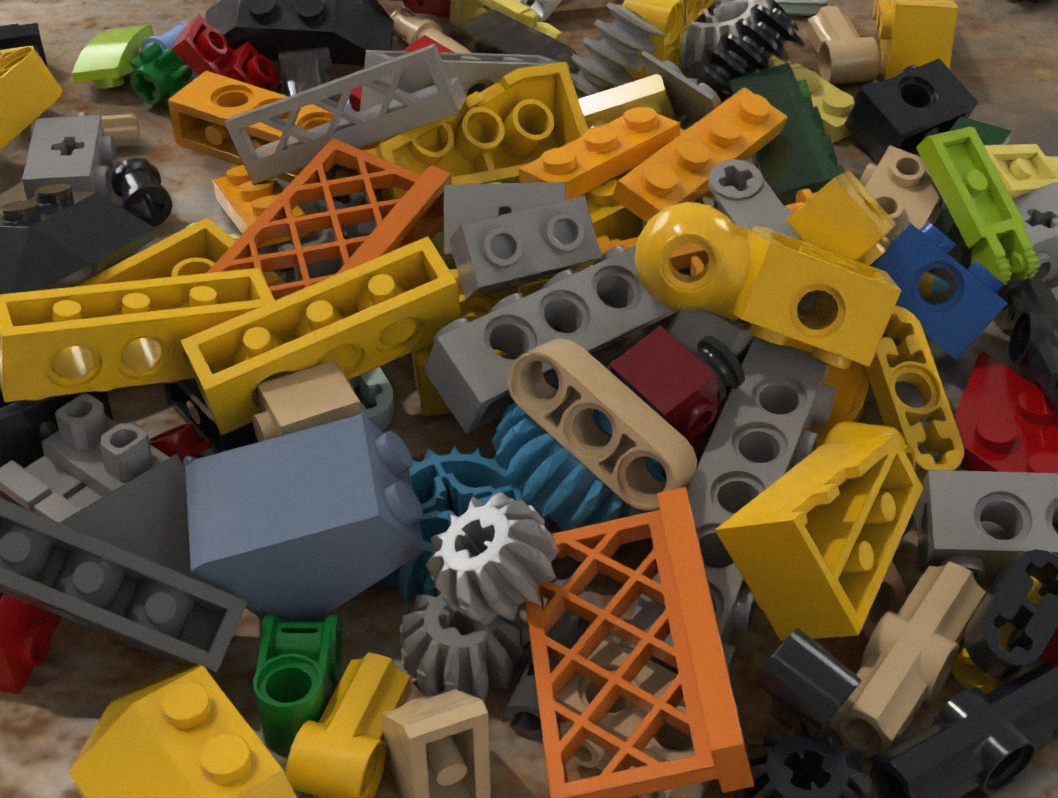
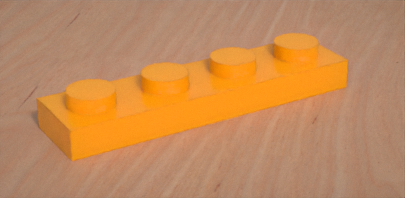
M744 87L619 179L612 198L646 223L650 218L668 206L694 202L709 190V175L715 165L725 160L737 159L746 161L782 132L788 116L770 105L764 97L754 94Z

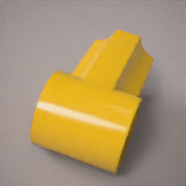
M367 652L365 657L361 659H351L319 722L306 721L293 741L286 766V776L293 790L320 798H374L376 796L383 776L387 752L381 714L400 708L407 703L412 692L411 675L399 669L392 658Z

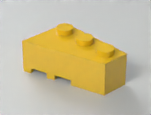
M896 434L819 446L717 527L715 531L754 595L756 604L764 612L780 641H785L798 627L812 639L859 636L922 493L923 486Z

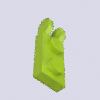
M966 127L927 136L916 148L968 249L972 248L971 265L976 260L1003 282L1004 285H1007V281L1011 280L1010 277L1019 281L1035 277L1034 274L1038 273L1037 268L1040 267L1038 265L1039 259L1037 258V252L1033 251L1034 246L1024 229L1026 224L974 127Z

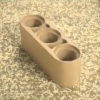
M558 338L520 355L513 361L507 378V386L512 399L526 414L624 502L635 509L646 511L660 508L657 493L682 488L691 482L696 473L697 458L694 448L687 439L582 346L572 340ZM543 362L552 366L557 373L559 379L558 390L551 387L544 379L542 373ZM593 409H598L608 417L612 425V436L601 432L595 425ZM645 456L652 457L663 466L667 476L666 483L659 482L649 474L645 465Z

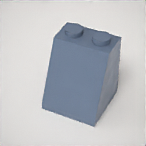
M360 414L195 459L185 466L191 572L213 587L248 601L245 608L263 619L266 613H277L281 621H317L425 552L419 519L423 516V510L420 501L413 491L409 468L413 465L410 451L397 434L392 431L384 433L364 415Z

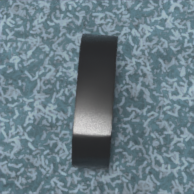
M1035 549L1027 551L998 575L970 620L964 635L965 648L969 657L981 671L992 677H1010L1034 663L1042 655L1058 627V556L1045 550ZM1030 576L1036 578L1041 583L1038 590L1041 599L1034 604L1025 599L1034 582ZM1008 621L1015 626L1007 641V646L1010 649L1009 652L998 644L1002 635L998 628Z

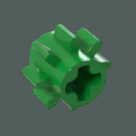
M154 42L139 52L138 57L130 61L129 65L135 70L131 73L130 82L134 92L142 101L148 104H156L161 100L162 105L169 109L168 99L190 83L188 80L192 77V68L171 50L172 47L162 51L160 45Z

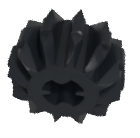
M801 723L794 731L793 737H789L771 726L768 734L763 738L762 745H748L747 755L754 787L735 790L733 798H872L873 786L871 785L872 778L862 773L864 764L861 761V750H838L839 741L836 730L819 739L810 736L806 726Z

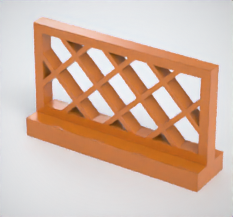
M332 138L207 273L260 268L263 275V272L298 266L301 281L269 286L274 299L278 300L427 236L432 240L444 226L443 185H452L451 173L430 165L420 175ZM336 162L356 169L359 173L357 176L328 181L325 174ZM396 186L407 191L402 198L377 202L373 190ZM365 192L368 204L335 210L332 197ZM324 199L326 212L293 217L292 210L299 203ZM367 221L374 222L375 229L370 235L344 240L340 226ZM332 228L335 242L301 247L298 234ZM290 236L293 249L258 255L257 248L265 240ZM341 259L342 267L336 274L310 279L306 264Z
M686 487L657 493L660 510L552 534L555 539V545L560 551L554 559L569 556L582 564L562 587L552 582L540 584L536 589L539 604L525 601L550 798H629L715 779L719 780L722 793L754 787ZM652 537L654 549L636 571L610 559L622 544ZM598 572L624 584L604 609L578 597ZM658 572L661 584L652 580ZM640 594L666 607L665 611L647 633L620 619ZM543 597L550 600L545 607ZM567 610L592 623L571 649L548 637V632ZM609 632L636 646L615 673L588 659ZM670 633L673 646L664 642ZM652 655L677 668L679 672L660 698L631 683ZM551 658L560 662L554 670ZM576 672L603 687L581 715L576 714L557 702V695ZM619 697L648 712L626 742L597 726ZM683 698L687 714L676 708ZM664 722L692 737L695 755L660 763L642 751ZM560 723L569 728L563 738ZM586 739L615 755L599 776L568 782L566 764Z

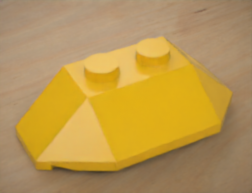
M176 665L111 700L69 770L71 781L82 798H297L282 767L203 665Z

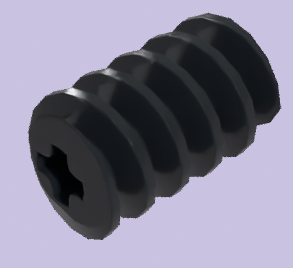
M766 0L769 9L759 4L754 5L750 9L754 23L743 18L735 23L740 38L728 32L720 37L725 53L715 47H709L705 53L710 67L697 60L691 64V68L698 78L716 92L722 103L740 91L739 87L742 84L758 90L760 86L754 74L757 70L772 77L775 74L769 60L772 56L787 63L790 60L784 46L787 42L801 49L805 46L799 28L776 1Z

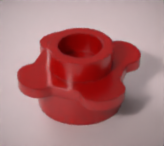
M193 423L177 426L149 439L150 445L168 457L177 454L182 463L187 456L201 458L199 453L212 446L209 439L204 440V437H199Z

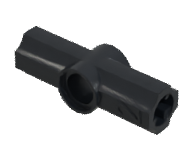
M1026 279L1016 288L1007 289L1003 299L1008 304L1003 308L1002 312L1012 329L1009 342V357L1013 365L1032 369L1053 409L1058 411V301L1046 282Z
M1046 661L988 695L980 688H970L952 698L936 715L931 727L873 759L869 776L876 786L879 798H960L978 786L986 793H995L1012 783L1032 762L1037 751L1058 740V665Z

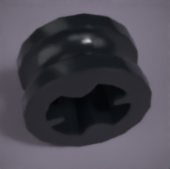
M705 336L697 344L698 352H691L717 374L719 404L726 397V388L737 389L745 381V375L741 364L725 344L712 336Z

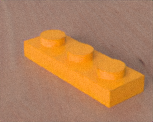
M649 107L631 108L625 111L623 116L601 127L589 129L576 140L560 148L550 149L544 152L540 158L520 167V183L566 182V200L582 196L640 165L681 134L680 122L657 114L654 109Z
M244 165L229 169L226 172L227 176L215 178L212 181L217 201L243 234L284 189L274 178L252 184ZM298 205L292 210L293 217L306 215ZM309 232L298 234L299 238L310 236ZM290 236L265 240L258 248L290 241L291 238Z

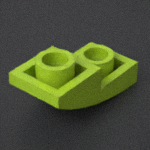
M144 24L107 29L96 35L85 46L72 71L74 83L93 81L95 89L123 85V76L135 71L129 65L130 61L139 56V48H142L143 42L147 38L154 36L152 25Z

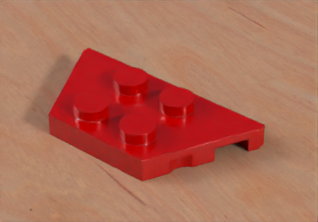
M982 352L977 357L954 417L964 447V457L960 466L967 471L1058 473V411L1053 409L1042 388L991 355Z

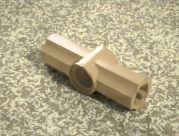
M950 561L939 567L929 566L925 573L921 575L913 591L909 593L899 612L896 614L888 611L880 619L865 649L861 668L856 674L862 681L830 719L829 727L836 730L845 748L861 750V756L867 759L875 755H882L898 745L899 739L909 728L914 715L923 701L929 704L935 701L953 667L951 664L952 660L958 654L959 643L965 635L967 626L985 598L986 591L977 584L972 571Z

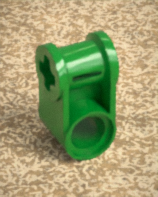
M266 613L263 617L259 639V657L253 685L262 740L268 749L278 755L289 756L293 741L302 725L308 720L319 722L334 693L335 682H338L340 677L343 653V627L339 614H328L324 622L281 621L277 613Z

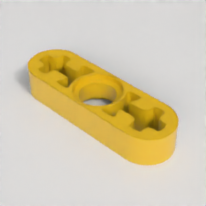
M895 306L885 329L889 338L881 339L870 367L864 366L883 424L896 428L903 436L905 445H909L914 449L916 459L915 472L922 483L928 470L954 471L963 460L964 447L922 325L913 313L903 307ZM892 338H899L901 341L897 348ZM896 360L897 365L894 367H890L891 364ZM908 382L916 386L923 395L924 406L914 408L904 404L896 394L895 383ZM928 421L930 424L924 429L922 423ZM922 443L927 451L938 452L940 459L936 463L931 454L920 453L918 447Z

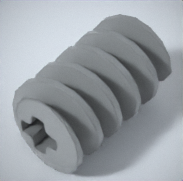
M609 2L606 7L615 19L613 23L598 19L594 23L603 35L602 39L596 40L589 37L583 39L584 44L591 52L589 58L573 54L571 57L580 70L578 74L570 73L578 99L615 88L614 85L621 86L633 82L625 68L640 71L644 67V62L637 51H646L652 54L656 49V45L649 36V33L662 37L665 34L632 9Z

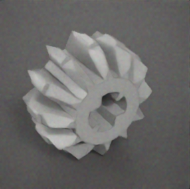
M499 491L487 503L472 497L467 512L459 517L448 514L450 527L447 532L430 538L436 551L426 563V567L431 573L435 587L441 592L439 596L453 611L459 610L464 616L468 615L472 620H478L486 626L497 615L514 621L518 606L524 601L539 604L536 589L540 584L556 579L551 561L560 551L555 545L554 537L544 525L545 520L533 506H527L522 499L515 501L513 498H508Z
M439 590L437 597L417 594L415 605L412 607L413 612L403 615V623L400 626V640L403 646L401 648V657L404 670H406L407 674L411 675V678H417L418 686L421 688L424 697L442 690L448 692L456 689L466 694H472L484 702L489 693V687L508 690L510 681L513 679V670L520 668L519 659L525 648V640L521 637L522 619L518 614V609L514 621L497 615L494 620L485 626L478 620H472L468 615L464 616L459 610L453 611L439 596L441 593Z

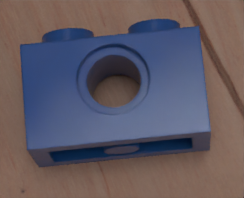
M929 221L920 230L909 222L891 242L887 251L876 259L871 266L886 271L901 289L895 306L903 307L913 313L920 321L925 335L957 360L1008 304L996 294L1004 283L976 260L968 269L963 267L948 254L956 244ZM934 268L945 269L954 278L952 294L940 302L926 300L921 296L918 288L923 274Z

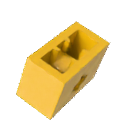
M850 170L834 177L786 219L788 224L804 242L867 265H871L887 251L891 242L885 235L897 225Z

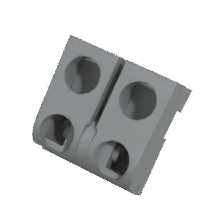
M88 393L81 394L56 411L55 416L59 431L41 442L45 456L26 468L21 467L13 460L0 467V498L56 522H61L170 457L150 445L146 431L133 423L118 424L105 415L103 403Z

